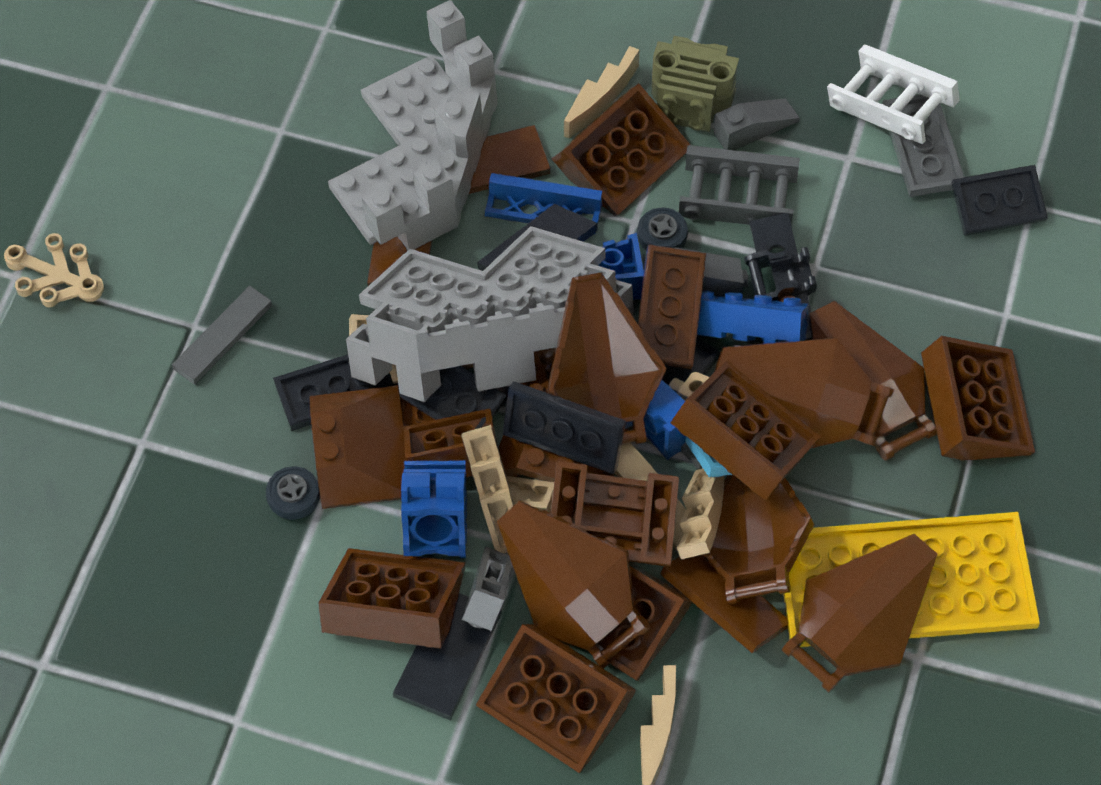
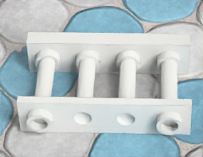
M865 44L858 51L861 69L844 88L831 83L827 86L830 106L836 110L844 111L921 144L926 141L924 121L939 103L954 108L960 101L958 81ZM870 75L883 79L867 98L855 93ZM892 85L906 88L890 107L878 103ZM915 94L928 97L929 99L913 117L901 112Z

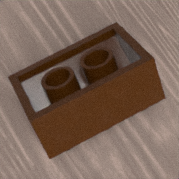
M491 409L404 426L406 461H466V477L473 476L462 433L475 430L481 419L486 417L482 427L491 425L498 447Z

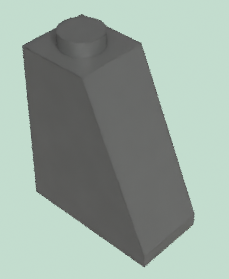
M706 253L702 290L713 291L714 296L725 297V293L743 294V287H748L747 270H742L740 258Z

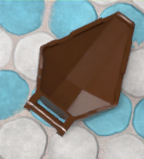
M602 272L571 278L547 392L626 420V422L632 421L633 430L624 431L622 444L635 442L636 444L645 443L646 432L643 418L667 368L656 351L650 347L641 333L642 330L618 293L614 292Z
M835 301L809 313L811 340L838 338L872 382L894 389L892 397H888L875 434L877 440L874 447L884 461L895 456L894 453L923 438L930 439L937 435L935 425L925 414L923 366ZM870 391L864 414L857 429L858 431L864 432L877 395L876 392ZM913 422H916L919 427L890 443L884 439V437Z
M838 338L722 348L715 371L726 361L732 364L821 436L812 448L849 439H855L875 446L877 440L875 434L888 397H892L894 389L872 382ZM870 391H873L877 395L865 430L861 432L857 429L864 414Z
M727 475L724 480L723 501L716 536L710 552L701 555L725 580V594L730 605L739 603L740 599L774 592H779L780 594L790 593L789 572L815 524L786 478L765 501L735 475Z
M521 500L497 520L534 625L558 640L588 650L595 662L602 668H606L611 664L612 658L639 634L644 635L650 630L649 623L635 608L629 552L627 549L611 541H603L587 533L586 529L546 510L541 511ZM627 617L631 625L603 648L598 642Z
M911 534L806 580L799 631L784 645L781 651L788 657L792 655L823 683L822 687L828 693L845 676L900 666L937 553L918 536ZM806 641L837 670L832 674L829 673L800 646Z

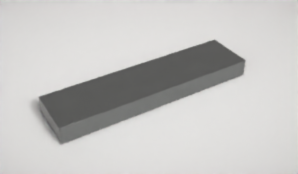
M248 286L172 364L173 370L195 385L272 306L271 300L251 286Z

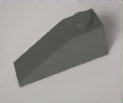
M786 98L739 103L715 114L714 135L724 149L736 150L799 122L800 118Z
M485 546L462 618L463 621L468 622L471 626L492 630L505 599L512 567L509 555Z

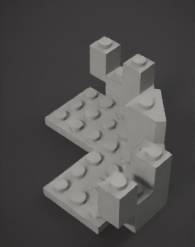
M451 0L426 11L430 41L444 58L445 71L436 59L430 55L361 89L362 98L398 146L328 181L330 190L370 245L377 241L381 245L398 236L407 250H414L459 226L462 208L466 204L471 180L476 171L481 149L490 129V121L498 103L493 53L479 35L467 40L465 18Z
M532 226L484 271L409 249L359 294L360 304L375 310L366 318L367 324H362L346 339L351 377L376 385L392 370V364H394L397 369L400 394L423 402L441 386L439 370L473 363L475 384L478 391L509 386L513 381L517 383L536 380L534 351L557 347L571 278L602 272L614 292L618 293L634 318L632 284L616 280L614 270L598 266L606 258L605 248Z

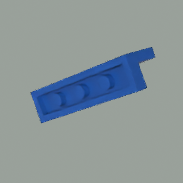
M495 173L490 175L489 197L485 208L486 217L529 223L553 204H557L579 215L582 213L593 215L592 221L596 222L598 226L602 209V191ZM495 199L506 200L511 205L504 210L493 208ZM530 204L535 205L538 211L532 214H525L520 208Z

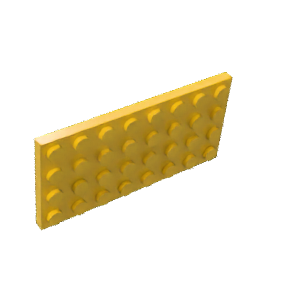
M1010 512L813 528L789 572L791 592L783 594L788 620L789 639L794 637L799 631L806 580L911 534H915L937 553V557L909 639L1037 629L1040 621L1019 513ZM805 641L800 647H809L811 645Z

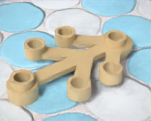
M57 233L49 234L45 239L47 249L52 253L55 266L28 255L22 246L11 245L6 249L4 259L11 270L18 271L27 267L46 275L34 280L28 277L17 279L15 288L22 297L30 296L33 292L42 290L39 295L42 304L45 307H53L59 302L76 297L86 302H93L98 300L103 293V281L99 276L91 274L87 262L88 252L83 244H74L69 251L72 260L77 263L80 276L69 272L63 253L64 243L62 237ZM58 241V244L50 245L52 242ZM79 251L83 252L81 255H75ZM63 283L71 286L59 291L51 288ZM23 285H29L26 289H20ZM53 295V298L49 300L45 299L46 296Z

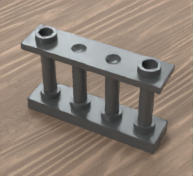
M688 145L685 170L693 171L690 196H680L679 213L691 220L704 219L750 225L749 221L789 213L792 226L794 209H786L785 205L788 182L797 183L800 158ZM704 173L721 174L718 200L701 199ZM732 176L749 178L746 204L729 202ZM760 179L777 181L774 207L757 205Z

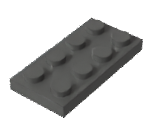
M915 95L901 112L913 117L929 98L923 95ZM897 98L883 100L882 104L890 107ZM940 103L924 121L926 141L923 144L914 140H908L902 135L889 131L909 197L953 190L951 181L964 177Z

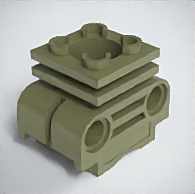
M675 35L671 44L657 42L653 55L651 94L657 101L659 108L673 124L689 127L693 130L710 132L714 114L732 107L736 93L735 87L739 58L727 56L728 46L700 44L688 38Z

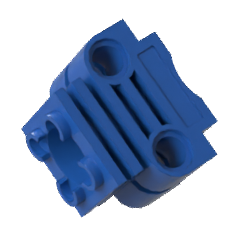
M404 461L401 484L404 556H422L436 553L466 558V461Z

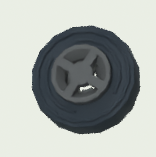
M665 207L654 208L646 212L639 220L637 227L638 241L645 251H647L648 245L683 248L688 237L686 220L673 209Z
M297 466L285 467L275 472L269 479L266 487L267 503L271 510L281 518L289 520L301 519L311 514L318 505L320 499L318 481L313 473L305 468Z

